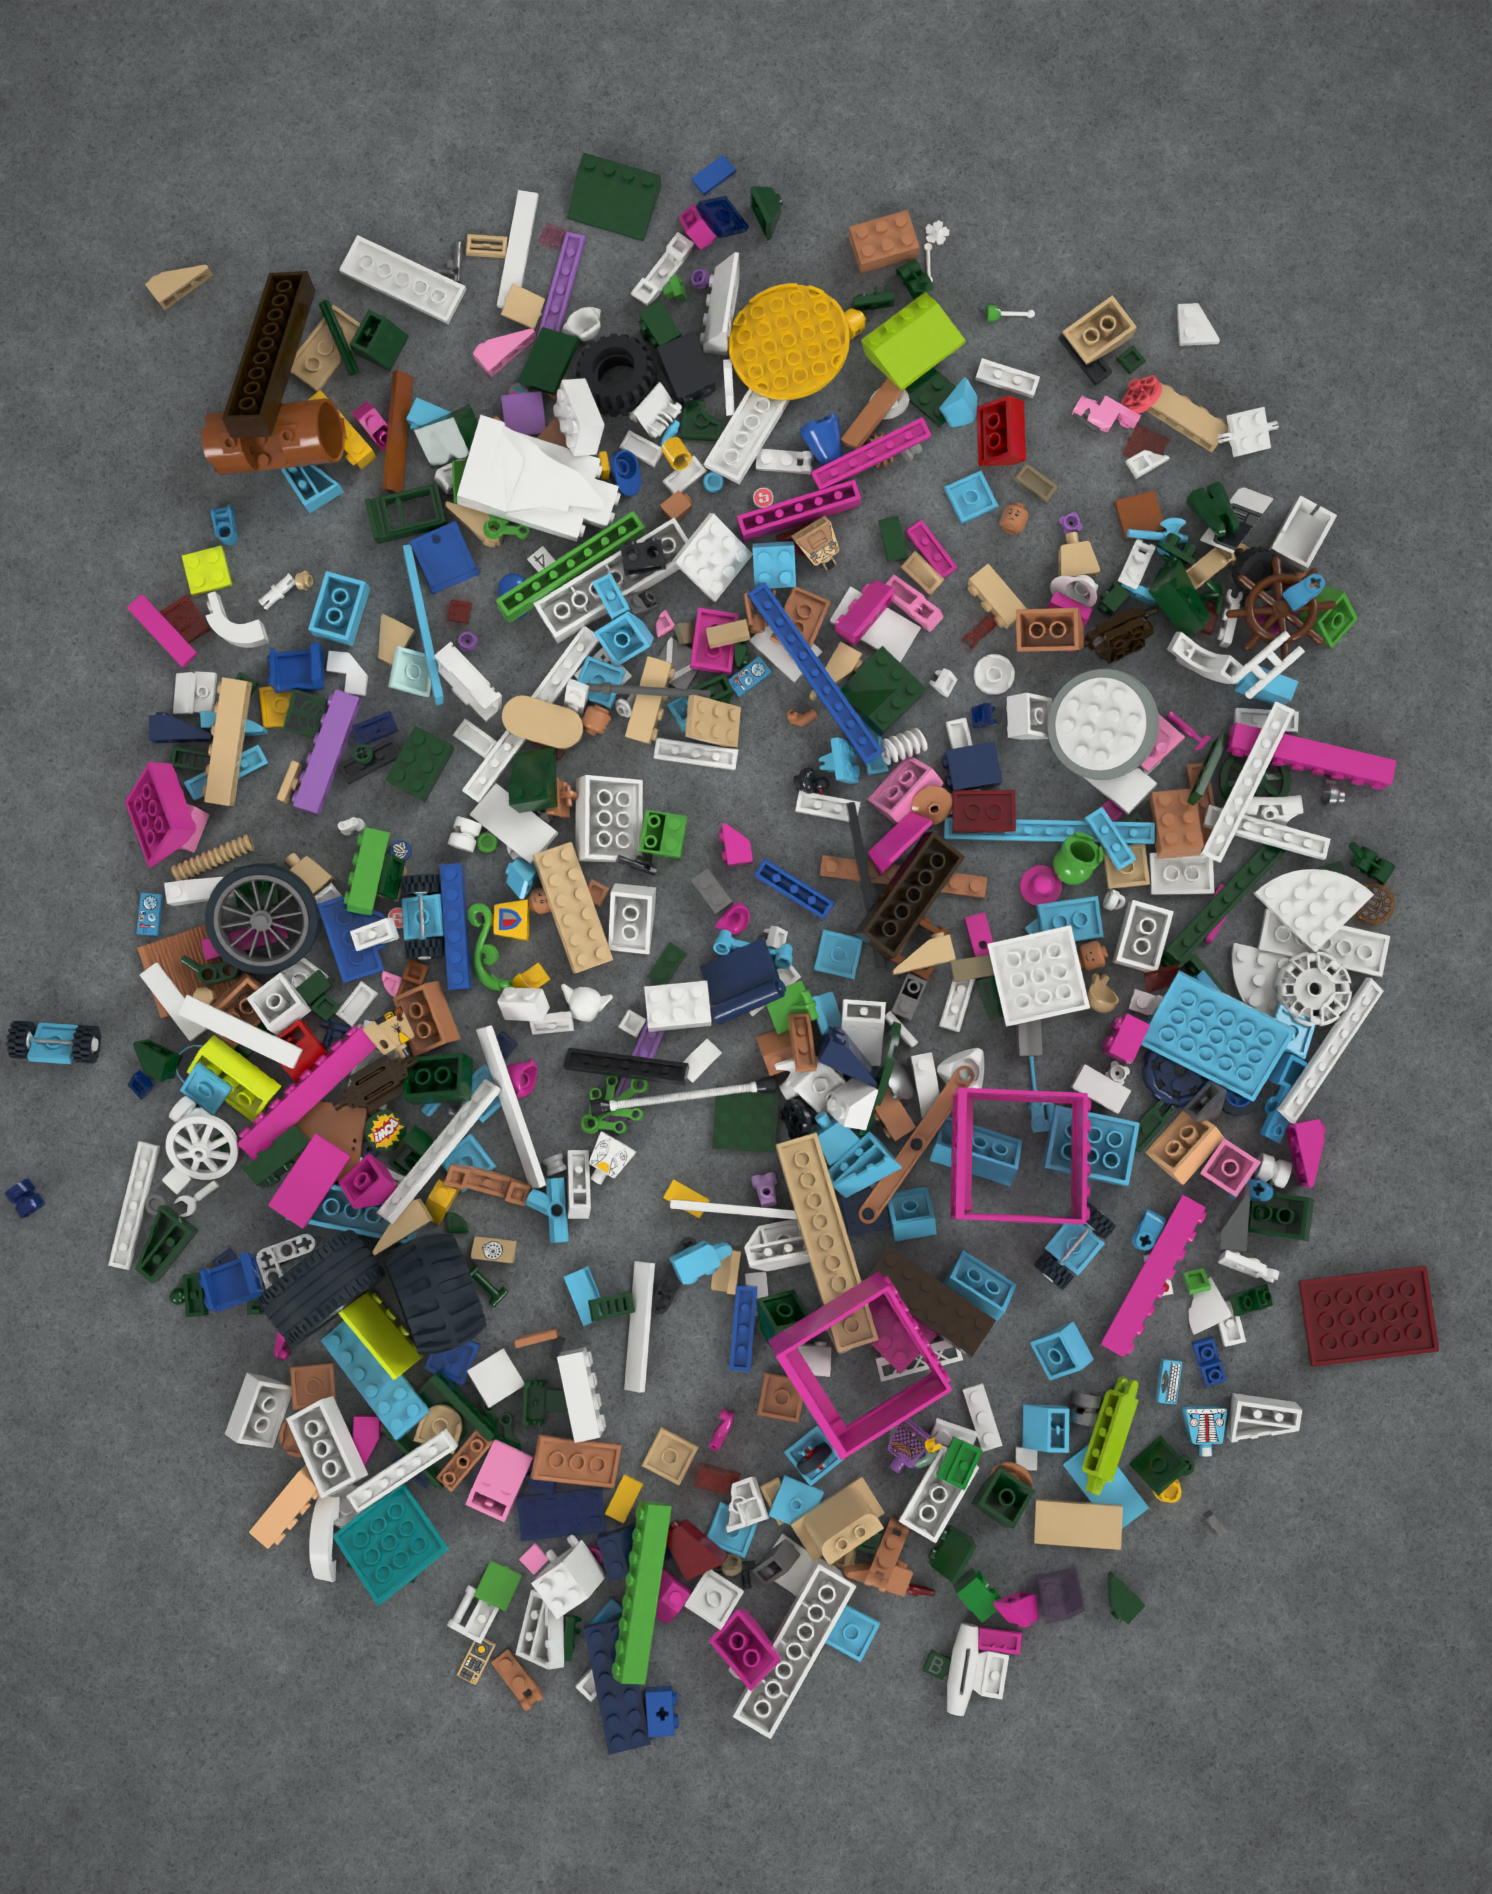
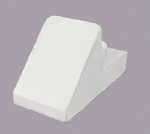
M1134 989L1128 1009L1147 1016H1153L1163 997Z

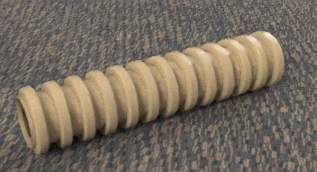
M244 834L243 838L238 837V840L233 839L231 843L221 844L220 848L214 847L213 851L208 850V853L203 852L201 856L191 857L190 861L184 860L183 864L180 862L177 864L178 866L173 865L171 868L172 874L176 881L188 880L189 877H194L195 874L199 875L201 871L206 872V869L211 870L213 866L218 867L219 863L222 865L224 861L229 862L231 858L236 859V856L241 857L243 853L248 854L249 850L251 852L254 851L253 841L249 835Z

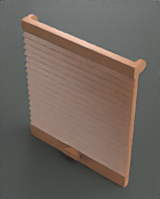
M206 925L137 948L144 970H147L156 962L159 963L185 998L186 995L193 997V993L197 988L207 987L214 992L216 1000L236 981L207 985L198 979L197 972L180 962L184 955L200 965H213L225 961L222 957L206 961L201 940L209 938ZM230 965L226 968L225 973L227 976L234 973V966ZM208 970L205 973V980L213 978L214 973L212 970ZM153 994L160 1018L164 1019L170 1016Z
M319 1101L295 1125L300 1126L310 1139L317 1133L352 1156L336 1180L340 1181L360 1162L368 1108L356 1107L352 1109L346 1105L336 1111L332 1105L333 1103Z

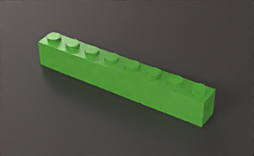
M632 511L496 599L497 608L510 624L535 607L533 603L621 550L620 546L626 542L637 541L645 536V526L635 512Z
M639 1500V1507L636 1509L637 1520L636 1527L632 1533L633 1546L629 1554L630 1566L629 1573L626 1575V1593L622 1600V1618L619 1620V1639L615 1645L616 1659L612 1666L613 1678L621 1684H645L672 1508V1506L663 1502Z

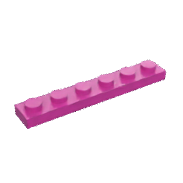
M923 417L812 471L811 475L819 490L829 488L931 438L932 435Z

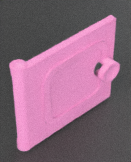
M1159 715V732L1155 746L1148 758L1140 765L1147 772L1152 770L1185 739V736L1161 715Z

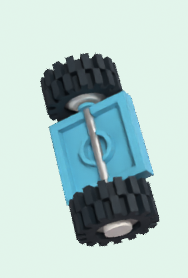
M416 874L401 877L402 895L417 896L402 899L404 940H408L405 942V959L420 960L444 957L443 940L428 939L444 936L442 895L438 894L440 893L439 876L435 874Z
M13 1021L10 1025L11 1028L8 1029L9 1035H7L8 1042H6V1046H8L7 1052H9L8 1055L11 1058L28 1059L31 1062L71 1064L72 1060L77 1063L94 1064L97 1062V1058H99L101 1031L98 1026L39 1023L38 1027H36L35 1023L31 1021Z
M1088 1202L1087 1207L1090 1208V1218L1086 1220V1226L1083 1224L1063 1225L1045 1247L1058 1260L1055 1261L1044 1252L1034 1263V1266L1047 1279L1055 1283L1062 1290L1074 1278L1063 1266L1065 1265L1074 1274L1079 1276L1104 1246L1105 1243L1093 1234L1092 1231L1106 1240L1116 1228V1225Z

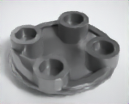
M895 1061L888 1087L891 1089L892 1097L895 1100L910 1099L915 1093L914 1079L906 1066Z

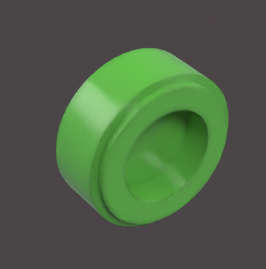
M485 832L478 837L477 846L483 853H492L498 847V839L494 834Z

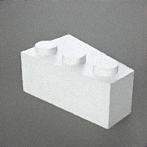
M1232 1393L1226 1435L1232 1443L1238 1442L1240 1439H1255L1263 1435L1271 1434L1273 1436L1299 1431L1302 1409L1296 1402Z
M535 1589L531 1590L515 1655L548 1670L564 1667V1616L556 1619Z

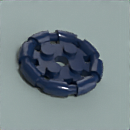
M1149 1048L1144 1056L1145 1064L1142 1067L1144 1084L1153 1093L1151 1095L1157 1101L1160 1099L1165 1101L1164 1105L1166 1106L1174 1105L1177 1108H1184L1210 1081L1208 1078L1200 1079L1202 1075L1184 1067V1075L1181 1077L1177 1076L1174 1073V1068L1178 1063ZM1154 1061L1160 1062L1158 1070L1152 1069ZM1159 1079L1164 1084L1161 1088L1156 1084ZM1195 1086L1198 1092L1191 1094L1189 1089ZM1172 1090L1179 1091L1178 1098L1172 1097Z

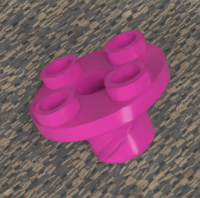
M1034 866L1028 869L1021 878L1020 892L1025 901L1030 905L1036 906L1037 904L1055 902L1061 894L1062 882L1057 878L1054 870L1048 866Z

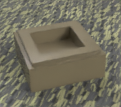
M678 623L674 625L678 644L693 645L694 624Z

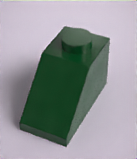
M149 1039L134 1042L133 1047L145 1074L158 1082H164L175 1077L180 1058L179 1054Z
M1111 1571L1108 1573L1109 1606L1113 1610L1111 1614L1119 1622L1123 1620L1129 1625L1146 1605Z

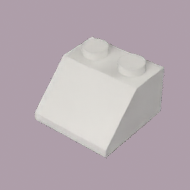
M1031 693L1008 696L1006 706L1008 738L1018 740L1049 739L1048 716L1052 705V698Z
M282 973L277 974L246 998L266 1028L276 1036L312 1011Z
M851 1078L832 1091L831 1097L827 1102L826 1111L843 1127L866 1130L878 1090L860 1080Z
M814 1341V1344H806L805 1342L797 1347L815 1376L830 1377L831 1346H828L826 1341Z

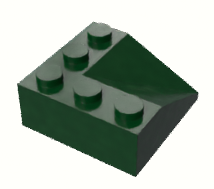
M881 646L840 691L860 718L881 737L924 695L926 688L889 651Z

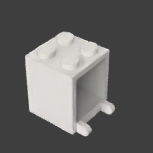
M570 1535L567 1538L572 1547L558 1557L551 1549L546 1552L550 1563L531 1583L556 1619L588 1599L607 1576L582 1540L578 1542L574 1535Z

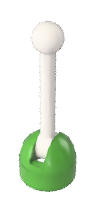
M996 305L986 306V314H988L986 322L997 321L1000 316H1027L1028 318L1035 316L1033 310L1028 312L1001 311Z

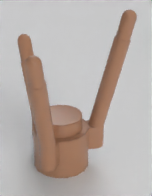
M748 589L747 593L744 594L749 633H764L765 627L769 626L760 614H754L753 603L748 597V593L751 590Z

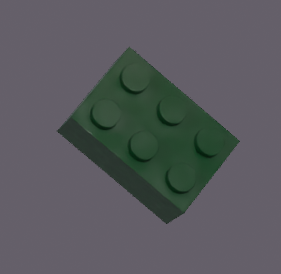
M414 726L385 780L392 786L425 803L455 749L444 740Z
M464 1053L415 1057L418 1064L407 1069L409 1076L403 1079L402 1099L412 1105L471 1101L473 1059Z

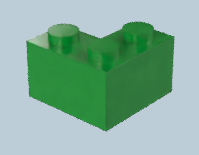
M971 1568L953 1586L967 1608L973 1611L981 1623H983L997 1611L993 1601L1001 1599V1597L994 1588H988L990 1586L987 1582L988 1580L980 1570L975 1572Z

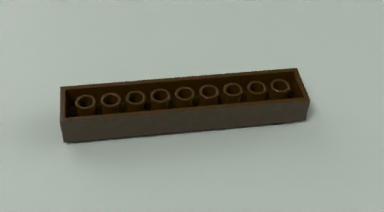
M308 271L269 273L222 417L231 438L272 436L316 291Z

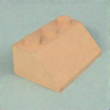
M1182 1111L1145 1153L1172 1178L1184 1185L1225 1138L1217 1127L1209 1121L1197 1122Z

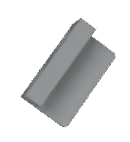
M1041 1019L1016 1024L1017 1056H1040L1043 1054Z

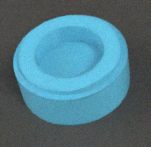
M710 472L705 475L703 485L706 491L717 493L723 488L724 480L721 475Z

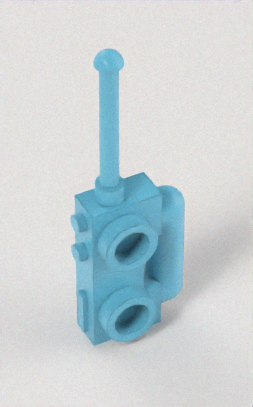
M1029 1056L1032 1091H1038L1036 1088L1034 1057ZM1029 1102L1028 1110L1031 1112V1130L1033 1132L1049 1131L1055 1110L1054 1103ZM1044 1105H1046L1047 1119L1044 1116Z

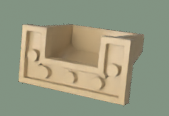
M860 1475L792 1521L790 1525L813 1562L823 1556L827 1563L831 1565L884 1528L878 1517L884 1514V1511Z

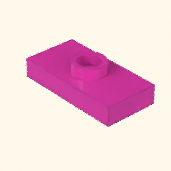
M978 1626V1650L1020 1655L1021 1631Z

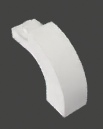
M215 591L207 594L209 598L207 606L212 614L206 615V619L212 629L225 641L245 648L258 647L269 643L264 625L259 619L246 624L232 623L226 616L221 597Z
M1182 632L1175 633L1167 648L1181 665L1205 678L1220 683L1234 684L1231 677L1243 667L1230 655H1220L1205 650Z

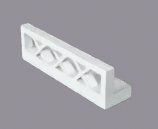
M938 1339L930 1343L933 1352L938 1355V1359L940 1357L945 1359L940 1361L941 1365L963 1360L961 1351L956 1349L958 1357L948 1359L942 1355L944 1349L954 1347L945 1340ZM919 1354L918 1356L920 1357L915 1358L917 1362L914 1368L905 1369L901 1374L895 1369L893 1374L884 1376L882 1366L890 1363L882 1355L875 1356L881 1382L929 1369L926 1362L921 1360L922 1355ZM920 1362L924 1364V1366L917 1367Z

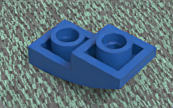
M1210 1336L1191 1342L1205 1386L1208 1387L1227 1381L1214 1338Z

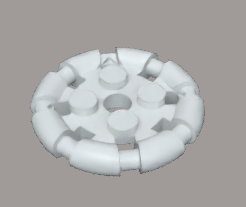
M1318 951L1315 953L1302 952L1288 960L1289 963L1281 968L1276 980V987H1278L1276 997L1278 1003L1287 1010L1285 1013L1289 1011L1293 1013L1289 1014L1293 1017L1292 1020L1304 1026L1319 1025L1321 1027L1340 1018L1341 1012L1346 1011L1352 996L1349 984L1351 979L1346 968L1335 961L1336 958ZM1310 962H1315L1316 968H1310ZM1329 967L1334 971L1332 975L1326 971ZM1295 968L1300 971L1297 976L1292 973ZM1312 983H1316L1319 986L1320 990L1317 995L1312 994L1309 990ZM1335 984H1341V992H1335ZM1286 986H1292V994H1287ZM1332 1002L1336 1005L1333 1009L1329 1007ZM1296 1003L1302 1006L1301 1010L1298 1011L1294 1008ZM1319 1009V1015L1313 1016V1010ZM1300 1015L1308 1017L1310 1019V1022L1304 1021L1303 1019H1300L1298 1017Z

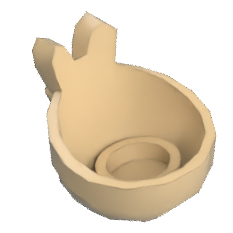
M1106 973L1100 978L1098 974H1093L1092 983L1087 993L1089 1006L1094 1011L1100 1013L1111 1012L1119 1001L1115 992L1106 985L1109 980Z

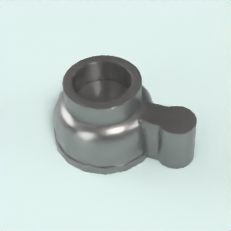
M1324 777L1322 781L1323 788L1320 802L1322 807L1332 808L1341 806L1345 799L1344 790L1339 789L1336 786L1337 780L1331 777ZM1328 793L1327 801H1325L1322 796Z

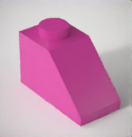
M693 203L679 216V219L687 235L702 250L704 247L712 244L716 235Z
M1016 1592L993 1601L994 1607L1009 1623L1018 1624V1627H1030L1031 1623L1039 1620L1036 1593Z

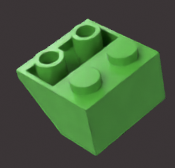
M646 810L639 851L659 857L681 860L688 821L687 816Z

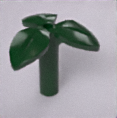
M1208 580L1205 582V585L1211 591L1198 595L1202 602L1211 599L1216 600L1215 615L1220 613L1224 603L1222 597L1223 590L1219 582Z

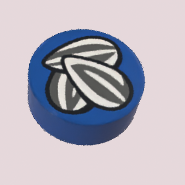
M397 840L391 845L390 853L403 860H407L412 854V848L406 841Z

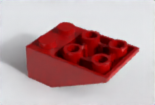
M299 1019L276 1036L303 1049L294 1069L279 1063L296 1083L300 1080L299 1076L306 1069L311 1070L316 1065L315 1061L322 1054L326 1056L329 1053L304 1020Z

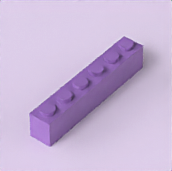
M335 689L334 694H330L327 703L329 705L328 711L321 718L320 724L322 727L320 733L317 732L314 737L313 744H315L313 752H309L306 759L308 766L306 771H302L299 778L301 785L299 790H295L292 797L293 806L297 809L320 816L362 702L359 697Z

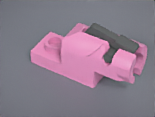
M1082 395L1072 412L1074 418L1093 432L1098 429L1103 432H1109L1116 419L1119 420L1120 425L1123 427L1134 429L1141 417L1138 413L1107 396L1104 397L1099 405L1097 404L1098 401Z

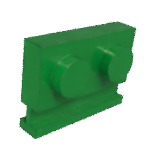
M953 1436L936 1472V1478L965 1490L983 1450Z

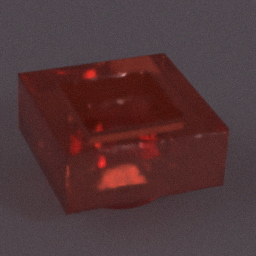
M451 599L447 617L448 621L469 624L472 603Z

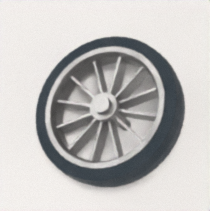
M258 863L238 868L219 881L207 903L205 925L212 946L226 962L245 972L272 974L295 965L310 951L319 929V910L314 894L298 875L278 865ZM256 881L273 882L265 908H262ZM252 882L258 910L237 887ZM278 884L288 890L290 894L270 910L268 906L275 885ZM234 891L252 912L225 904L231 892ZM292 895L301 909L272 914ZM223 909L251 918L224 924ZM302 914V929L272 919ZM251 923L252 926L234 942H232L225 930L227 927ZM272 925L299 933L300 936L295 944L291 946ZM254 928L257 932L250 953H247L235 944ZM267 929L288 950L273 956ZM260 931L264 933L269 956L252 955Z

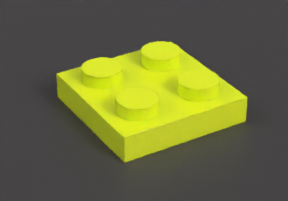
M222 546L182 555L192 596L232 586Z

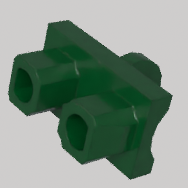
M1169 533L1164 541H1158L1156 547L1170 554L1169 556L1166 554L1161 556V559L1165 561L1164 566L1177 559H1180L1185 564L1193 565L1196 561L1193 556L1197 547L1185 542L1181 550L1177 549L1176 546L1181 538L1174 533Z

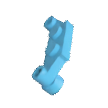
M721 930L718 938L715 940L713 949L716 953L725 955L750 943L736 940L731 937L730 931ZM782 944L777 949L768 947L774 965L781 969H787L791 966L793 959L791 955L793 948L791 945Z

